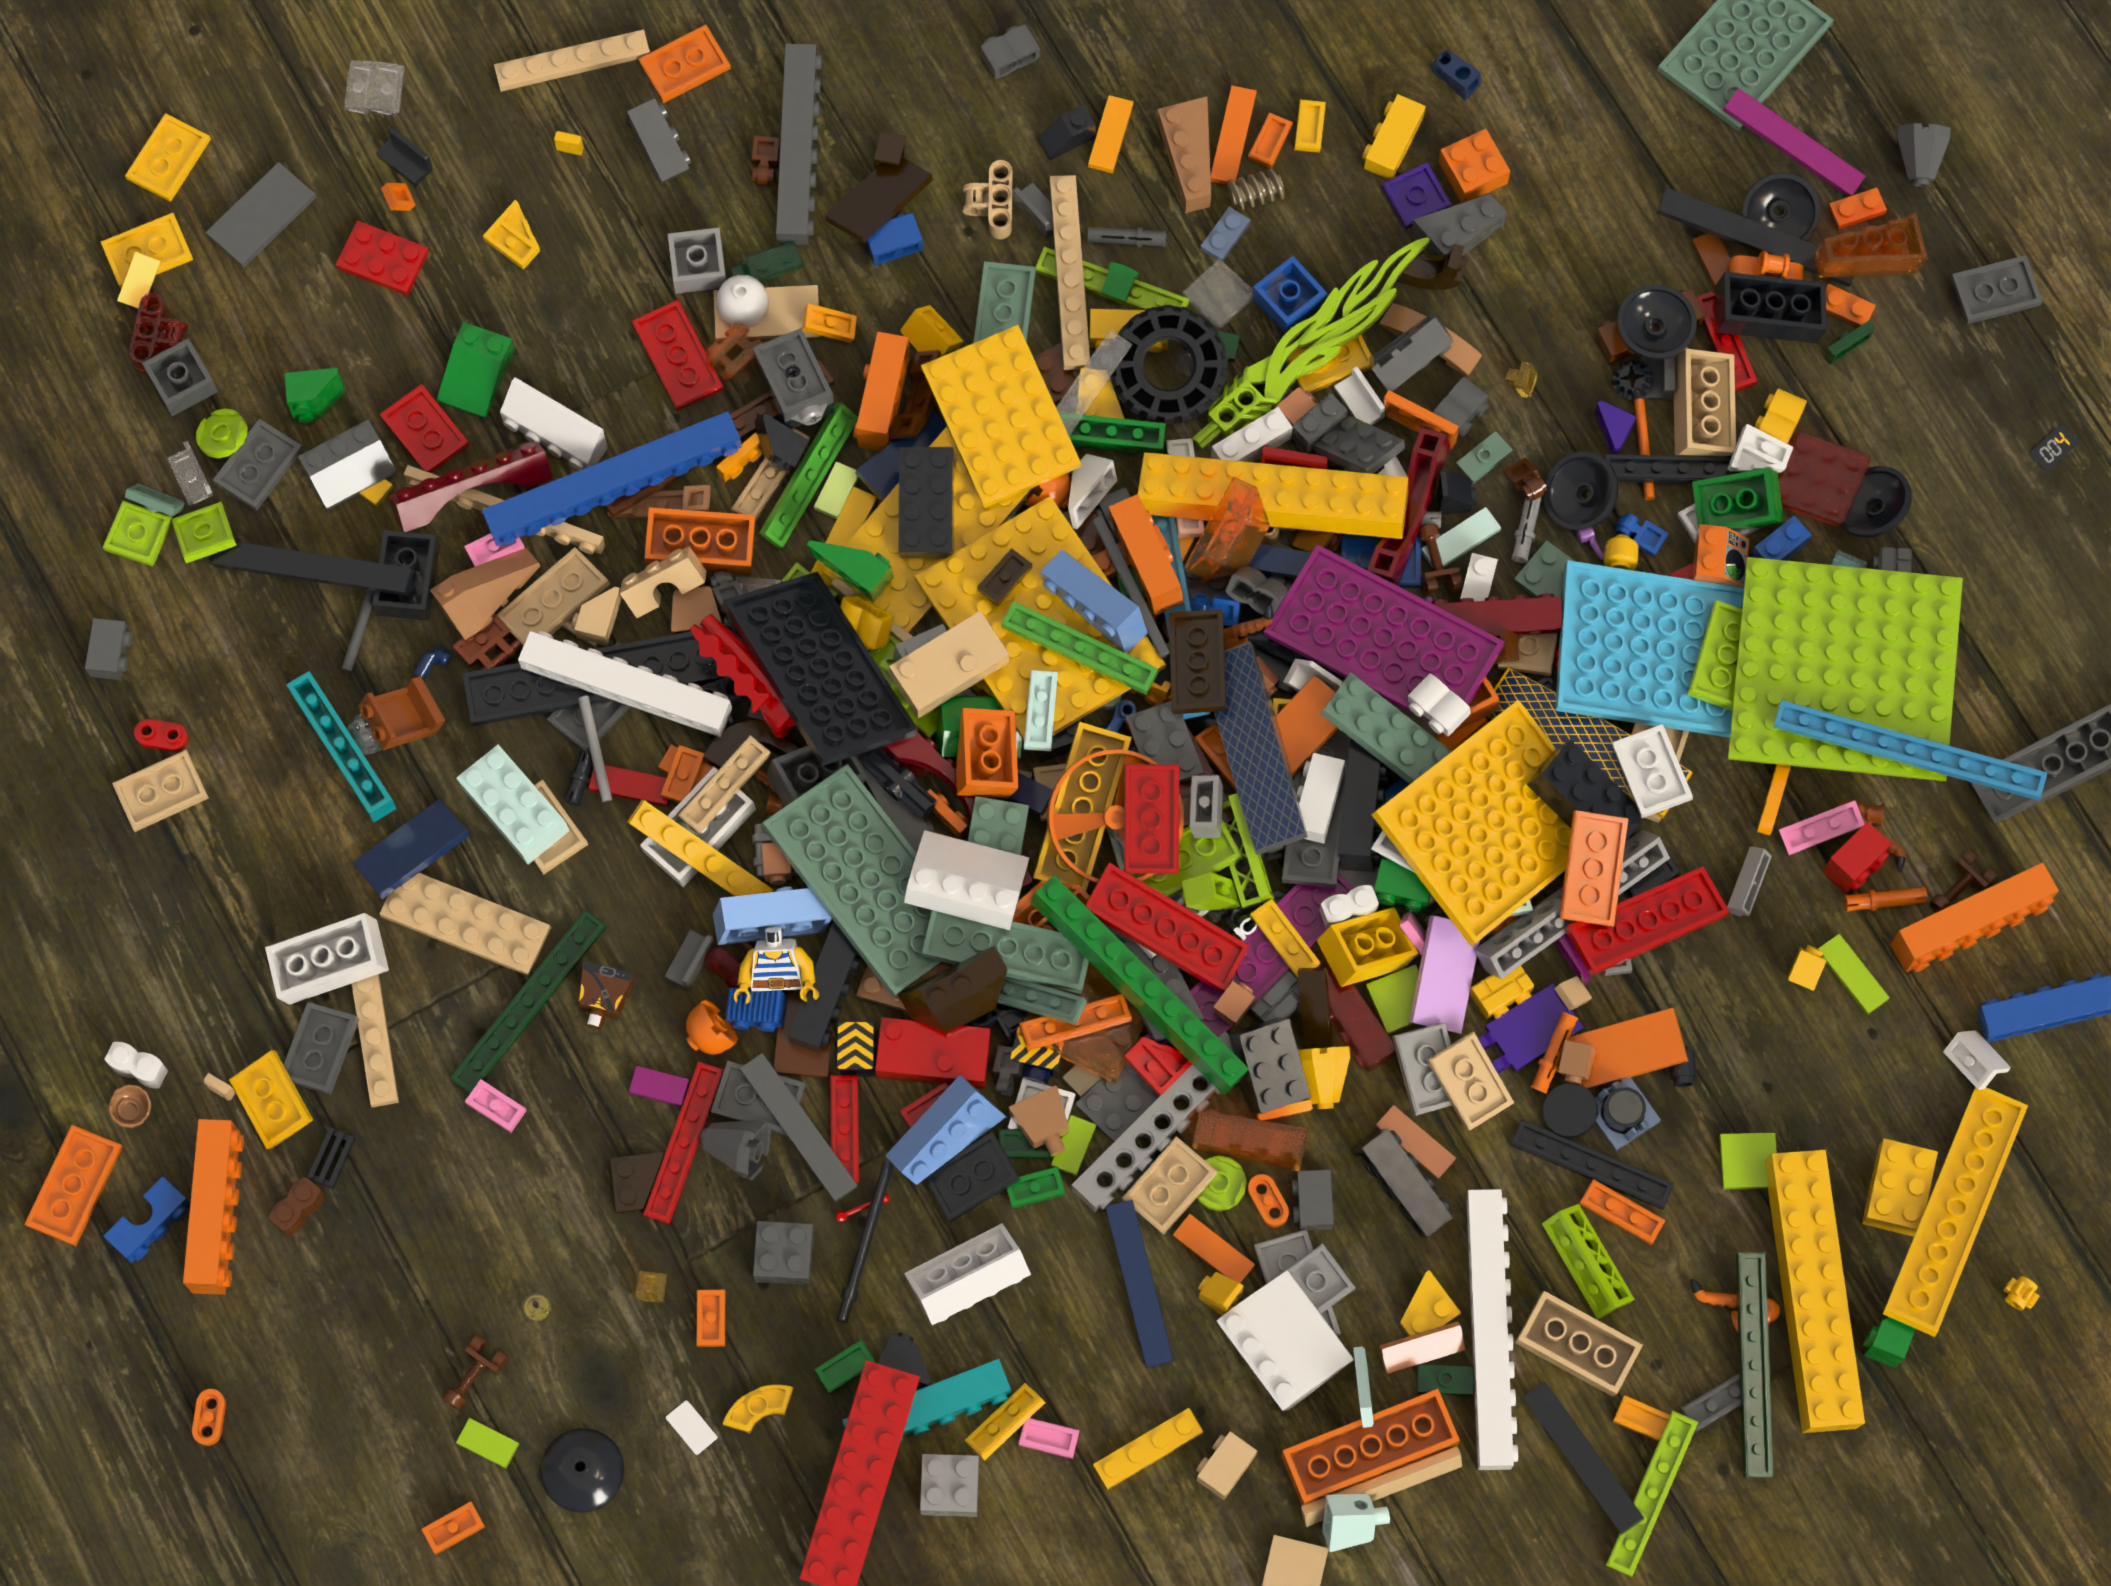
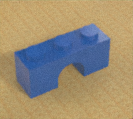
M163 1176L143 1196L153 1209L150 1220L143 1225H133L122 1217L103 1236L131 1264L135 1260H141L149 1251L148 1247L155 1240L159 1241L167 1234L169 1230L167 1227L174 1220L179 1221L188 1212L189 1201Z

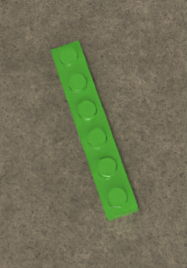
M836 402L834 404V412L829 413L759 532L776 548L784 547L858 420V416L843 403Z
M1014 601L1001 623L1002 628L1147 695L1158 674V668Z

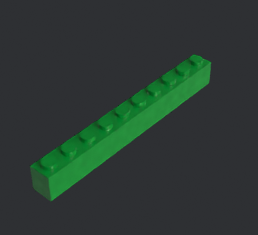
M1055 875L1035 892L1030 903L1223 1095L1244 1077L1249 1068Z

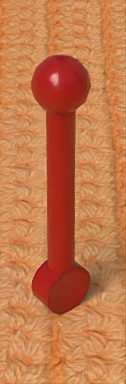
M885 1193L883 1204L888 1203L890 1200V1196ZM871 1201L847 1211L838 1210L835 1213L837 1221L843 1222L847 1219V1216L869 1208Z

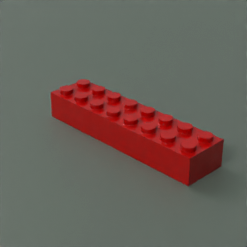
M865 1360L799 1579L821 1586H857L920 1376Z

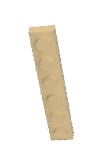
M643 29L494 64L500 91H506L637 60L649 54L650 51Z
M379 974L352 983L356 1014L360 1019L358 1027L372 1108L399 1103Z

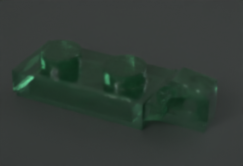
M792 241L747 257L740 261V265L729 269L731 277L749 275L756 278L759 282H763L803 267V262L795 242Z

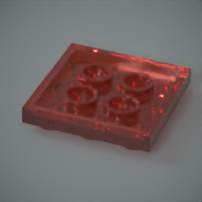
M1796 431L1790 444L1793 449L1785 470L1778 473L1782 507L1841 527L1870 464L1871 456Z

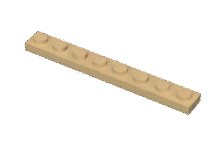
M1076 175L1050 176L1049 185L1063 370L1090 369Z
M407 465L404 472V477L409 487L421 484L425 479L439 477ZM472 488L451 499L456 501L462 508L468 510L475 508L480 510L481 513L482 509L505 501ZM565 522L556 526L549 525L541 528V531L536 534L538 536L546 534L554 537L555 541L563 545H569V543L576 545L587 554L595 552L601 555L605 547L603 536Z

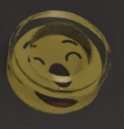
M536 1292L529 1294L524 1299L522 1309L529 1320L539 1322L548 1317L551 1311V1304L544 1294Z

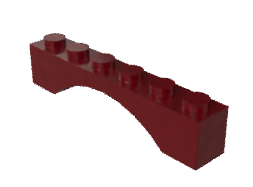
M1422 427L1412 451L1407 474L1408 499L1403 538L1383 537L1376 546L1367 569L1371 573L1397 586L1439 479L1440 471H1442L1451 447L1446 434Z
M528 442L522 444L518 449L499 452L493 458L475 461L468 467L450 470L446 475L438 478L425 479L421 484L413 487L400 488L396 493L390 494L389 497L396 521L405 533L429 524L436 513L448 501L470 488L498 482L531 487L553 478L545 450L538 442Z
M917 732V735L881 747L895 762L919 766L937 775L957 795L956 764L949 757L943 758L936 751L938 747L930 738L926 737L924 739ZM957 795L966 811L971 826L976 796Z

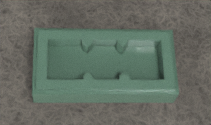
M1495 431L1457 461L1455 466L1465 477L1470 478V482L1473 485L1511 455L1513 449Z
M139 483L128 488L125 493V498L145 505V509L152 512H162L170 516L182 512L185 504L182 500Z

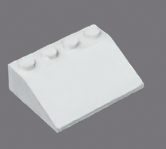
M924 830L907 885L904 903L1010 930L1029 857Z
M1288 1270L1241 1301L1217 1320L1220 1327L1282 1411L1292 1409L1354 1361V1358Z

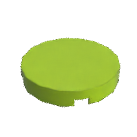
M225 408L210 413L212 416L207 420L204 418L196 431V442L202 452L209 457H228L244 444L247 437L248 426L244 418L235 410Z
M1219 1155L1207 1160L1205 1159L1218 1174L1199 1194L1197 1200L1207 1209L1215 1211L1229 1210L1236 1206L1244 1197L1247 1186L1245 1173L1240 1164L1230 1157Z

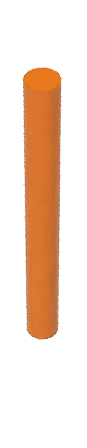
M1641 398L1635 399L1634 408L1640 455H1650L1645 402ZM1643 483L1644 499L1654 500V483Z

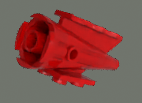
M712 614L707 615L700 622L702 628L696 624L692 625L690 630L694 638L699 642V654L702 657H713L717 663V674L719 676H730L734 681V693L737 696H748L751 699L752 713H756L760 709L763 719L777 738H782L791 733L788 728L796 724L745 642Z

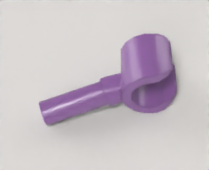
M1593 528L1577 531L1576 534L1579 542L1582 544L1589 541L1590 546L1599 559H1604V553L1595 540Z

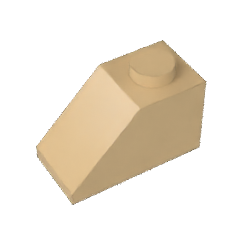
M613 587L581 605L580 612L575 613L572 621V628H574L578 639L608 646L622 599L620 588Z

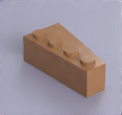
M1207 96L1159 108L1157 123L1185 213L1210 207L1211 175Z

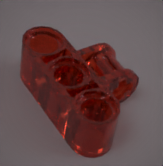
M148 293L141 298L129 349V355L135 367L141 372H146L142 364L143 362L158 355L160 351H165L182 342L184 332L188 331V325L185 322L167 318L168 310L162 297L157 293ZM154 305L159 306L156 311H148ZM148 329L154 330V332L148 336L143 335L144 332ZM143 353L149 354L146 359H138V357Z

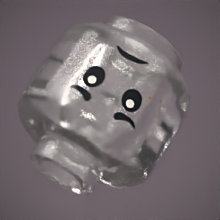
M361 714L356 715L348 726V732L359 749L365 755L380 751L382 748L373 738L372 730Z

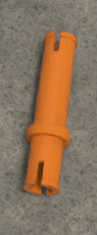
M1923 886L1881 892L1868 890L1867 893L1846 894L1843 897V900L1847 901L1843 902L1846 912L1869 909L1872 912L1876 911L1877 908L1926 904L1927 898L1924 897H1927V891Z
M1562 1011L1543 1059H1540L1538 1062L1540 1066L1530 1086L1531 1088L1547 1094L1555 1072L1559 1070L1558 1064L1562 1057L1565 1040L1569 1041L1573 1028L1578 1021L1577 1017Z

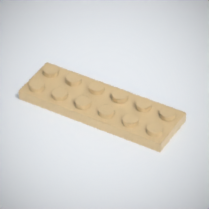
M418 873L389 894L380 912V916L384 919L527 976L530 975L551 929L549 924L421 873Z

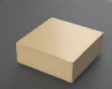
M1578 976L1560 983L1554 988L1569 1011L1592 999Z
M210 1073L203 1080L209 1090L228 1101H231L236 1093L230 1085Z

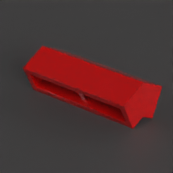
M1263 446L1260 455V463L1327 469L1328 457L1266 446Z

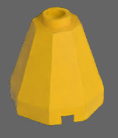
M1349 1046L1298 1050L1311 1096L1309 1098L1311 1103L1317 1104V1109L1334 1108L1333 1103L1340 1101L1350 1060Z

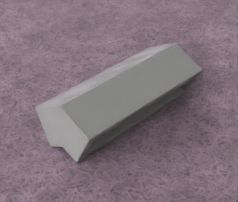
M1750 847L1727 905L1728 910L1733 915L1739 917L1742 915L1750 916L1772 857L1764 848Z

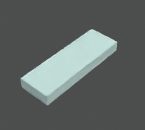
M1486 507L1436 539L1443 567L1501 530L1500 525ZM1426 545L1421 549V553L1432 567Z
M1031 670L1024 749L1051 751L1058 672Z
M1354 1347L1363 1428L1373 1427L1374 1421L1365 1348Z

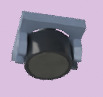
M1632 1078L1614 1082L1609 1088L1603 1089L1595 1098L1598 1104V1117L1595 1120V1124L1615 1152L1661 1121ZM1611 1129L1616 1130V1131H1618V1132H1627V1133H1617V1132L1612 1131Z

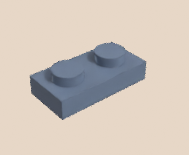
M1228 207L1202 243L1200 250L1223 263L1250 225L1251 220L1233 208Z

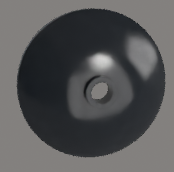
M1773 173L1759 179L1748 190L1742 205V217L1807 241L1815 232L1819 223L1820 202L1815 190L1803 178L1791 173ZM1778 205L1783 207L1781 214L1774 213V208Z
M1647 285L1634 290L1621 304L1617 317L1619 335L1625 345L1635 354L1653 360L1669 359L1683 352L1693 340L1697 326L1695 310L1690 301L1681 292L1665 285ZM1655 326L1659 331L1653 332L1650 327Z
M1590 452L1572 453L1559 460L1550 470L1545 480L1547 490L1544 491L1543 500L1549 516L1557 524L1570 530H1587L1599 525L1612 512L1618 498V479L1613 467L1599 455ZM1590 491L1591 495L1586 499L1585 494Z
M1874 466L1863 469L1848 478L1840 487L1834 503L1836 519L1845 531L1857 537L1867 538L1885 534L1900 524L1907 515L1912 503V490L1905 476L1896 469L1886 466Z
M589 1428L573 1429L554 1439L546 1449L540 1467L541 1481L551 1500L561 1508L577 1513L595 1511L607 1505L619 1492L625 1473L624 1460L615 1442L604 1433ZM584 1463L586 1468L584 1471L578 1472L576 1471V1465Z

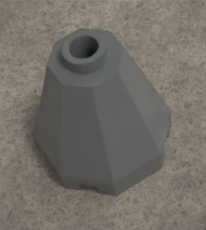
M1922 123L1898 126L1897 144L1907 180L1913 182V186L1926 187L1929 186V182H1934L1950 140V127L1938 124H1929L1928 127H1922Z
M756 1120L712 1123L703 1130L700 1143L703 1144L705 1152L742 1178L753 1180L762 1171L764 1163L759 1162L761 1155H768L771 1129L766 1127L765 1123Z

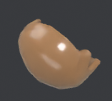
M128 1084L118 1088L113 1093L109 1102V1113L112 1120L124 1128H135L143 1124L151 1111V1101L148 1093L136 1085Z

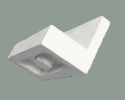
M1357 366L1352 368L1351 376L1334 386V390L1354 418L1373 425L1385 417V406Z
M1301 659L1294 660L1283 681L1297 692L1314 675L1334 692L1342 684L1340 679L1313 661Z
M1975 1030L1958 1032L1943 1051L1978 1090L1985 1089L1997 1073L2008 1072L2011 1068Z

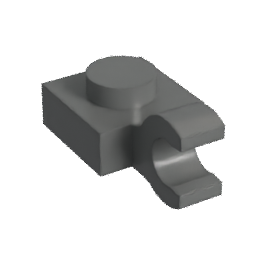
M998 1046L993 1072L999 1075L996 1091H1000L1002 1096L1012 1097L1014 1077H1022L1024 1063L1011 1060L1013 1047Z

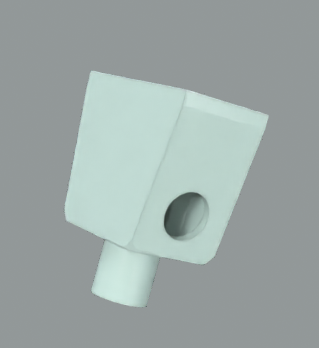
M1368 1494L1326 1495L1322 1532L1329 1552L1371 1542L1374 1539L1375 1525L1390 1523L1388 1508H1374Z

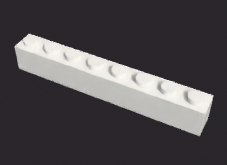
M532 631L529 632L518 659L522 669L721 737L732 711L731 701L728 700L726 695L719 692H713V694L705 692L702 687L693 683H688V685L679 683L675 677L664 674L662 677L653 674L651 669L644 666H638V668L630 666L627 661L618 657H613V659L604 657L600 651L589 648L586 651L578 648L576 643L569 640L560 642L553 639L552 635L543 631H539L538 634Z

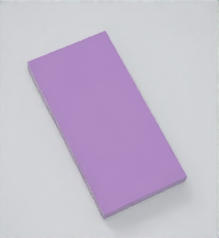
M1430 915L1409 1023L1431 1026L1445 1022L1447 1031L1461 1034L1477 957L1475 949L1479 947L1480 940L1470 946L1450 919Z

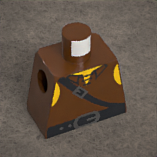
M584 961L579 1006L581 1010L589 1012L586 1026L601 1030L605 1016L618 1019L636 983L633 973Z

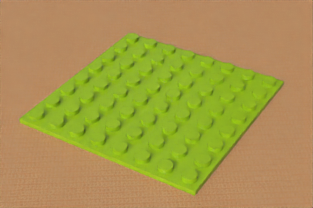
M1747 557L1728 759L1946 781L1947 775L1775 729L1774 724L1781 700L1949 746L1963 578Z

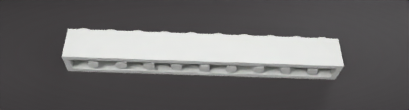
M1501 1189L1468 1190L1466 1194L1477 1469L1511 1470L1514 1462H1518V1446L1513 1445L1512 1434H1517L1516 1417H1511V1406L1516 1405L1515 1389H1510V1378H1514V1362H1509V1351H1513V1335L1508 1334L1507 1323H1512L1511 1306L1507 1307L1506 1296L1511 1295L1510 1279H1505V1269L1509 1268L1510 1265L1509 1252H1504V1241H1508V1225H1503V1214H1507V1198H1502Z

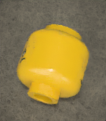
M1623 534L1609 539L1604 548V566L1635 570L1638 565L1639 546L1636 541Z

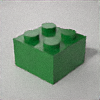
M1381 860L1374 888L1379 905L1392 908L1394 905L1405 907L1406 912L1411 911L1413 914H1420L1421 911L1427 912L1431 893L1416 873L1394 861Z

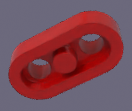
M145 719L140 721L134 729V736L137 742L146 748L179 752L189 742V736L185 728L176 723ZM145 729H152L149 735H143ZM172 733H178V737L176 739H169V736Z

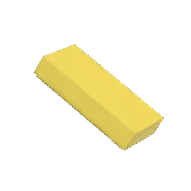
M135 252L117 301L143 310L161 261Z

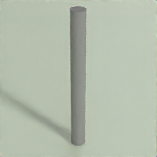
M589 696L579 697L578 701L602 802H608L612 800V795Z

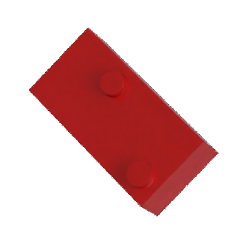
M881 1018L875 1068L876 1078L939 1085L946 1082L950 1086L961 1075L975 1088L985 1089L991 1030L990 1028L960 1026L946 1033L919 1021Z

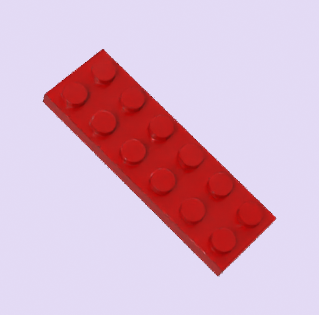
M1110 862L1105 867L1085 904L1104 924L1221 993L1226 991L1249 948L1248 944Z
M1703 866L1618 903L1614 927L1575 922L1568 925L1565 931L1589 974L1593 976L1722 919L1730 911Z

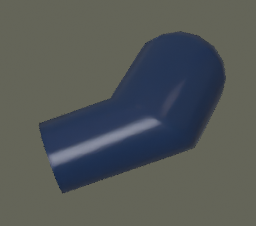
M442 647L430 650L423 654L413 673L425 679L432 665L438 662L441 665H447L451 659V654Z

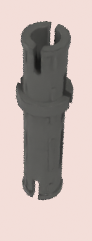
M1089 226L1088 243L1137 245V248H1142V245L1166 247V230H1143V227H1138V229H1119Z

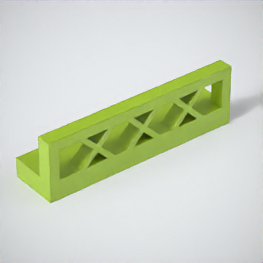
M1238 793L1228 796V801L1223 802L1222 810L1232 807L1235 818L1231 825L1227 823L1225 825L1229 828L1230 834L1233 831L1240 834L1243 843L1239 851L1244 858L1248 859L1250 865L1247 876L1237 871L1236 865L1238 861L1229 866L1242 908L1245 909L1269 901L1271 898L1274 899L1261 855L1255 853ZM1239 876L1245 879L1243 884H1241ZM1250 881L1256 884L1259 896L1246 900L1244 890Z
M1579 1204L1557 1212L1542 1223L1597 1320L1605 1317L1616 1308L1635 1300ZM1571 1214H1574L1579 1226L1573 1222ZM1585 1239L1591 1243L1593 1250L1588 1247ZM1599 1263L1605 1267L1607 1274L1602 1271ZM1613 1287L1619 1291L1622 1299H1618Z

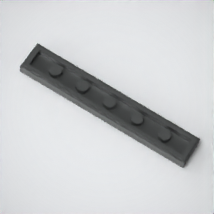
M1101 515L1093 521L1095 528L1130 600L1139 606L1148 631L1147 634L1154 648L1157 650L1159 657L1167 663L1170 661V652Z
M761 1053L742 1066L740 1071L832 1200L837 1202L857 1188L856 1182L764 1054Z

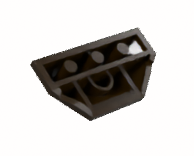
M994 945L903 990L898 996L910 1018L947 1033L996 1008L1007 973V967Z

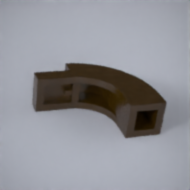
M1454 243L1449 252L1442 256H1430L1419 253L1401 272L1396 282L1431 290H1444L1456 287L1462 281L1468 261L1466 257L1462 256L1464 246ZM1406 255L1402 256L1395 262L1394 269Z
M752 720L735 724L724 730L721 737L717 736L712 741L703 757L704 762L720 769L750 735L767 750L779 756L798 750L800 747H798L799 744L789 737H784V739L777 738L765 721Z

